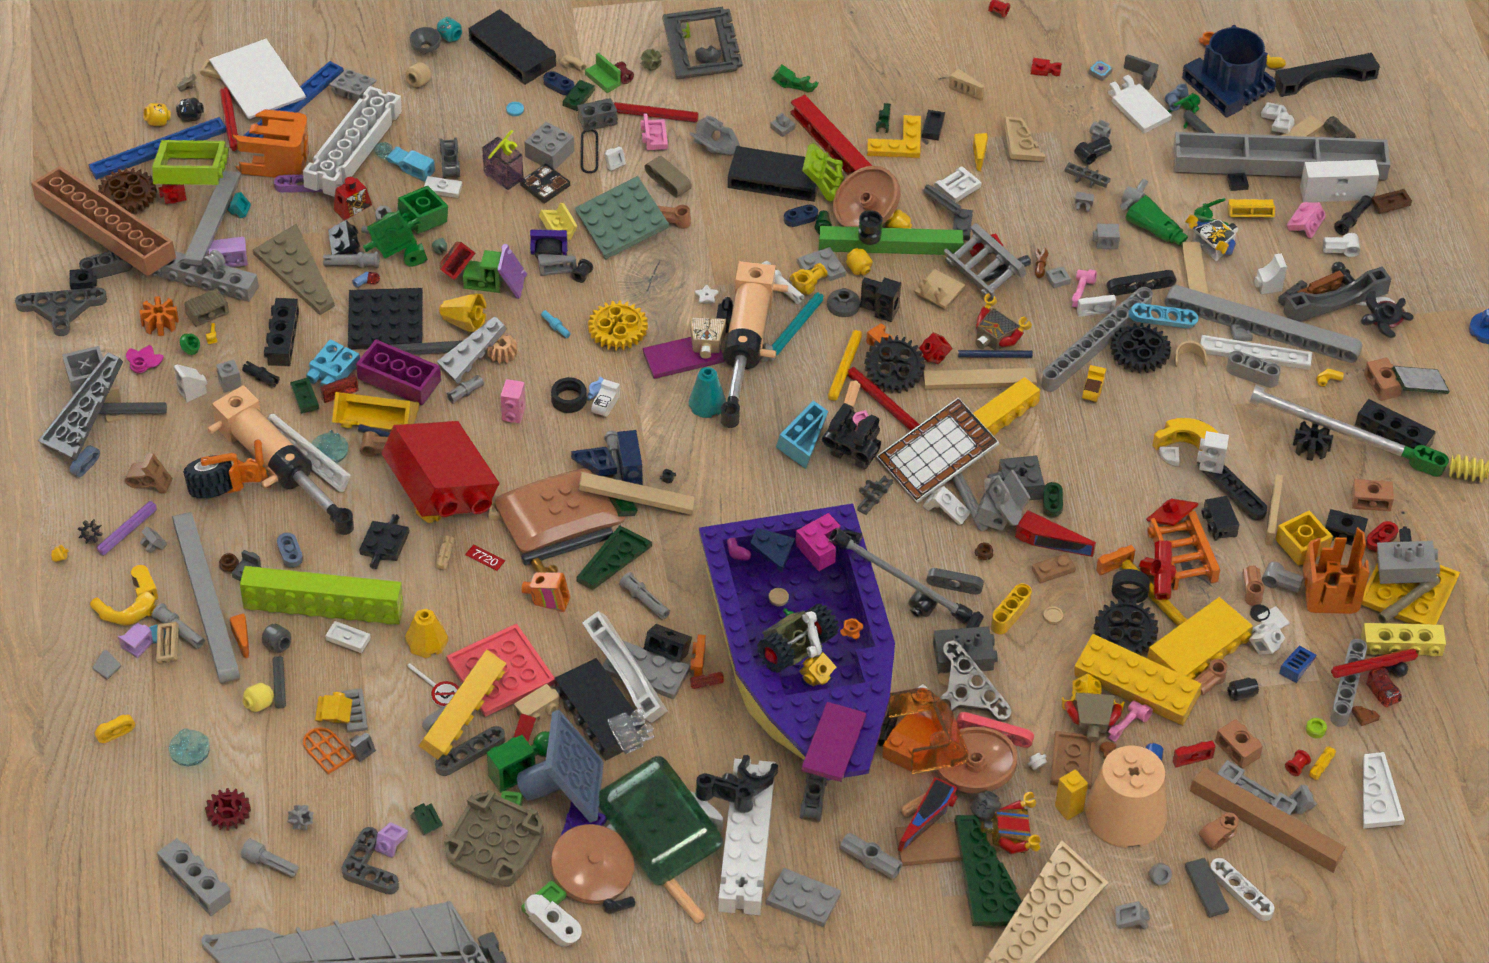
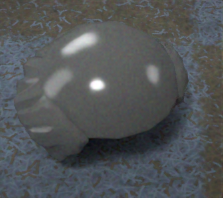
M709 46L708 49L700 47L695 51V56L702 63L716 62L721 57V50H717L713 46Z

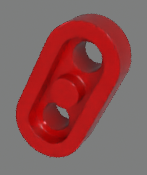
M1390 521L1382 522L1367 535V548L1377 552V543L1395 540L1398 534V526Z

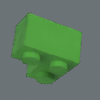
M484 250L481 262L469 261L463 274L464 289L500 293L503 278L498 272V266L502 252Z

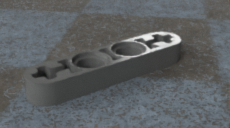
M493 726L453 748L447 756L442 755L439 760L436 759V772L441 776H448L486 755V752L490 751L493 747L504 744V729L499 726ZM477 743L484 744L482 749H475L473 746ZM459 753L467 754V757L464 759H458L456 756Z

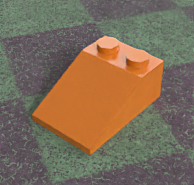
M910 710L883 745V758L919 775L946 731L947 726Z

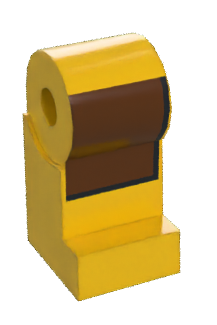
M1090 365L1082 399L1098 401L1105 381L1106 368Z
M144 565L134 566L131 570L134 586L138 587L135 589L136 597L148 591L155 597V600L158 599L157 589L148 568Z

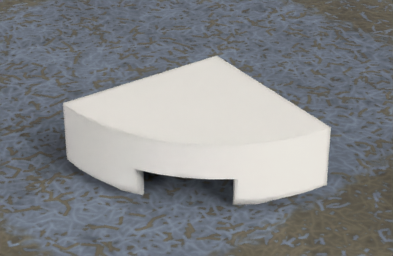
M1159 447V454L1165 462L1179 466V447Z

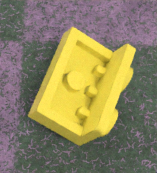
M560 203L557 210H541L539 213V217L547 230H566L567 238L571 240L577 229V224L564 203Z

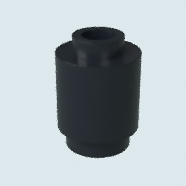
M1248 677L1230 682L1227 692L1230 698H1233L1234 701L1254 697L1255 694L1259 693V686L1255 678L1251 679Z

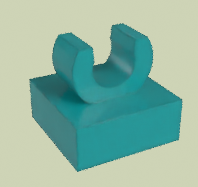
M242 192L235 193L227 210L231 214H237L240 218L246 217L251 203Z

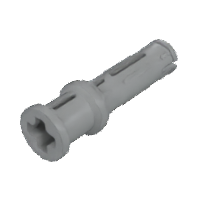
M375 251V253L360 252L350 255H323V259H325L323 260L324 266L358 265L360 268H364V266L379 268L380 264L378 251Z
M628 572L621 578L619 585L631 592L633 598L641 600L661 620L669 616L670 610L648 592L645 584L635 579L632 572Z
M161 603L153 610L152 618L155 620L158 619L163 624L177 622L179 624V635L196 649L203 645L201 642H205L203 637L179 620L177 613L169 611L165 604Z

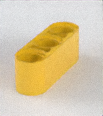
M1024 583L1016 585L995 609L991 622V629L994 633L1005 634L1029 607L1032 593L1029 585Z

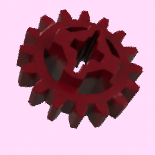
M226 788L224 793L218 790L219 795L212 794V800L206 801L207 807H205L207 820L211 821L213 827L218 824L219 830L226 827L227 831H230L231 826L238 829L239 823L245 824L244 818H250L251 806L249 798H245L244 792L238 794L236 788L233 792H230L229 788Z

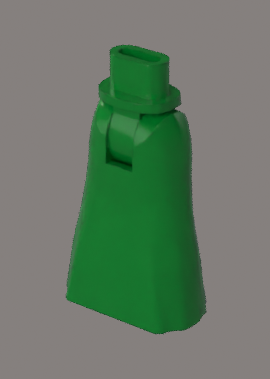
M1147 195L1131 206L1126 214L1128 222L1148 230L1164 241L1170 240V243L1175 242L1180 246L1182 242L1188 239V236L1183 233V229Z

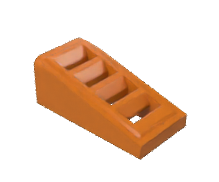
M242 613L230 617V625L241 653L246 659L249 658L246 616Z

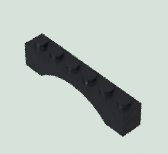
M1373 53L1281 69L1275 71V87L1280 97L1295 95L1306 85L1325 78H1347L1360 82L1377 79L1380 66Z

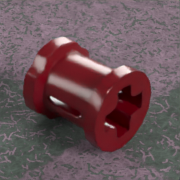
M621 61L614 65L620 69V81L622 84H628L633 80L634 73L627 69L625 62Z

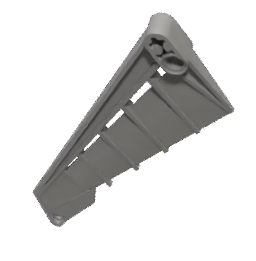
M451 901L420 908L411 907L410 910L381 916L372 914L371 918L339 924L338 920L334 921L335 925L303 932L300 927H297V933L284 936L264 928H256L215 935H203L201 939L204 950L218 963H488ZM217 941L213 948L209 945V942ZM460 952V956H442L441 953ZM433 953H434V955L436 956V957H419V958H401V957H400V956H404V955H419V954H433ZM389 956H394V958H395V959L359 960L360 958H375V957H389ZM353 959V960H351V961H331V960Z

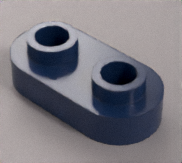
M549 71L543 76L544 85L561 95H568L575 86L571 79L555 71Z
M808 204L787 210L784 213V223L789 227H797L814 222L818 217V208Z

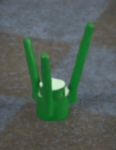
M1191 93L1186 98L1174 103V106H1183L1184 109L1192 110L1195 114L1200 109L1198 105L1201 103V100L1197 94ZM1187 121L1185 122V124H1184V126H1183L1184 129H1185V128L1188 126V124H1189Z
M1221 198L1210 203H1204L1202 207H1198L1195 210L1194 216L1198 218V221H1215L1216 219H1212L1213 212L1209 207L1224 202L1226 199Z

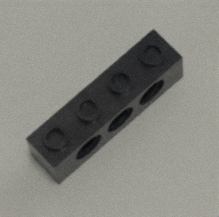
M276 298L275 305L271 306V316L273 317L269 319L270 333L266 335L268 347H264V358H267L269 366H291L299 317L298 299Z
M1370 399L1366 401L1358 412L1355 425L1364 430L1415 449L1418 445L1430 448L1436 431Z

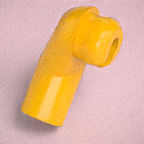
M1326 369L1318 374L1316 381L1319 386L1323 387L1326 386L1330 379L1342 381L1344 373L1333 369Z

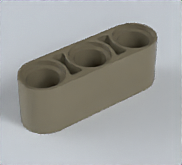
M658 156L645 164L647 174L672 196L678 197L692 188L689 178L664 157Z

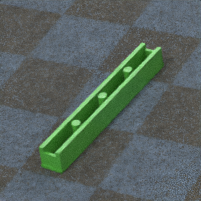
M820 226L818 251L830 247L833 252H850L858 248L864 249L867 253L945 255L944 250L947 248L954 254L964 245L963 230L882 228L881 240L876 244L867 245L858 238L859 227Z

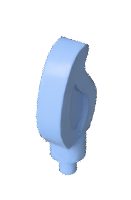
M599 377L598 381L589 385L588 400L593 399L599 393L604 380L602 377Z

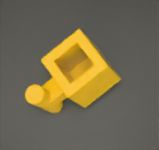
M333 692V695H324V697L319 696L315 721L323 722L325 720L331 723H349L353 699L345 697V694L341 692Z

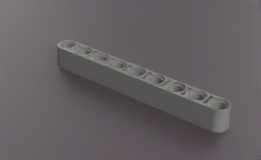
M1147 287L1137 289L1043 370L1042 388L1049 392L1058 389L1109 345L1116 331L1120 332L1121 327L1126 329L1127 324L1131 326L1135 321L1129 317L1130 308L1136 303L1151 305L1152 290Z

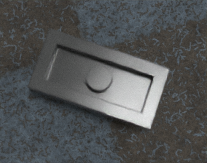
M962 209L960 214H954L953 230H963V240H970L973 210Z

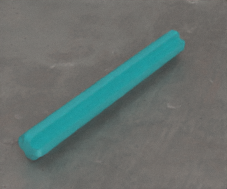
M816 292L771 345L773 350L776 351V356L824 300L823 294Z

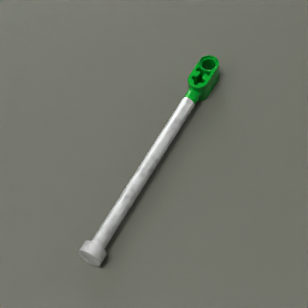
M1258 385L1255 386L1249 403L1257 406L1260 402L1407 458L1412 468L1435 477L1441 476L1449 463L1448 456L1440 451L1424 445H1418L1415 449L1265 393V388Z

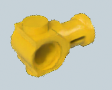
M817 263L811 270L800 269L792 273L789 280L792 282V286L805 297L813 293L817 280L825 278L828 273L823 264Z

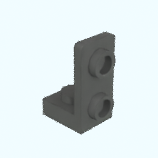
M1127 54L1124 69L1142 74L1143 87L1150 90L1157 78L1159 64Z

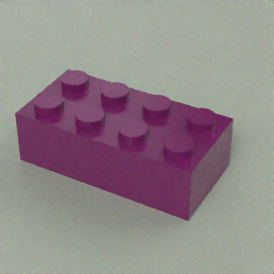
M376 339L356 363L357 379L412 402H419V405L425 403L441 382L439 365Z

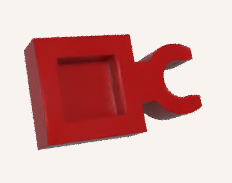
M1033 58L1031 74L1048 77V73H1051L1054 76H1060L1062 63L1055 62L1052 64L1048 59Z

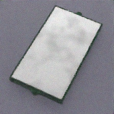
M1392 367L1396 380L1399 381L1403 391L1442 394L1450 392L1438 369Z

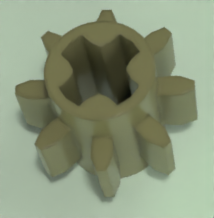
M653 48L647 49L641 55V65L649 71L655 70L661 65L662 60L660 58L662 55L658 50L655 51Z

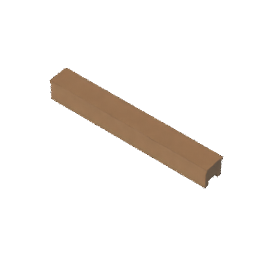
M1203 767L1198 775L1192 779L1190 792L1227 813L1235 814L1241 821L1334 873L1336 867L1343 859L1342 854L1346 849L1344 845L1206 767Z

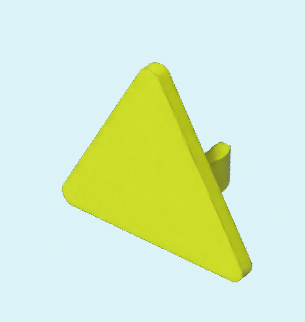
M510 130L488 156L489 159L500 147L507 156L512 153L509 147L512 150L517 147L515 142L507 140L513 130Z

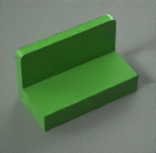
M597 53L596 64L587 68L585 75L602 90L609 93L620 86V70L600 53Z

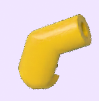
M1268 54L1266 65L1271 69L1283 68L1286 65V61L1282 57H1270Z

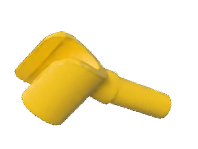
M211 323L210 333L205 334L208 344L218 342L215 323Z

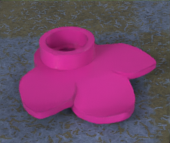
M151 345L144 347L140 351L129 348L126 353V359L130 362V369L135 373H142L148 368L158 366L164 358L162 354L154 355Z

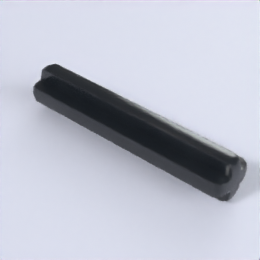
M1028 255L1017 258L1024 267L1031 265V258ZM1006 264L999 265L983 280L987 282L1000 277L1008 270V266Z

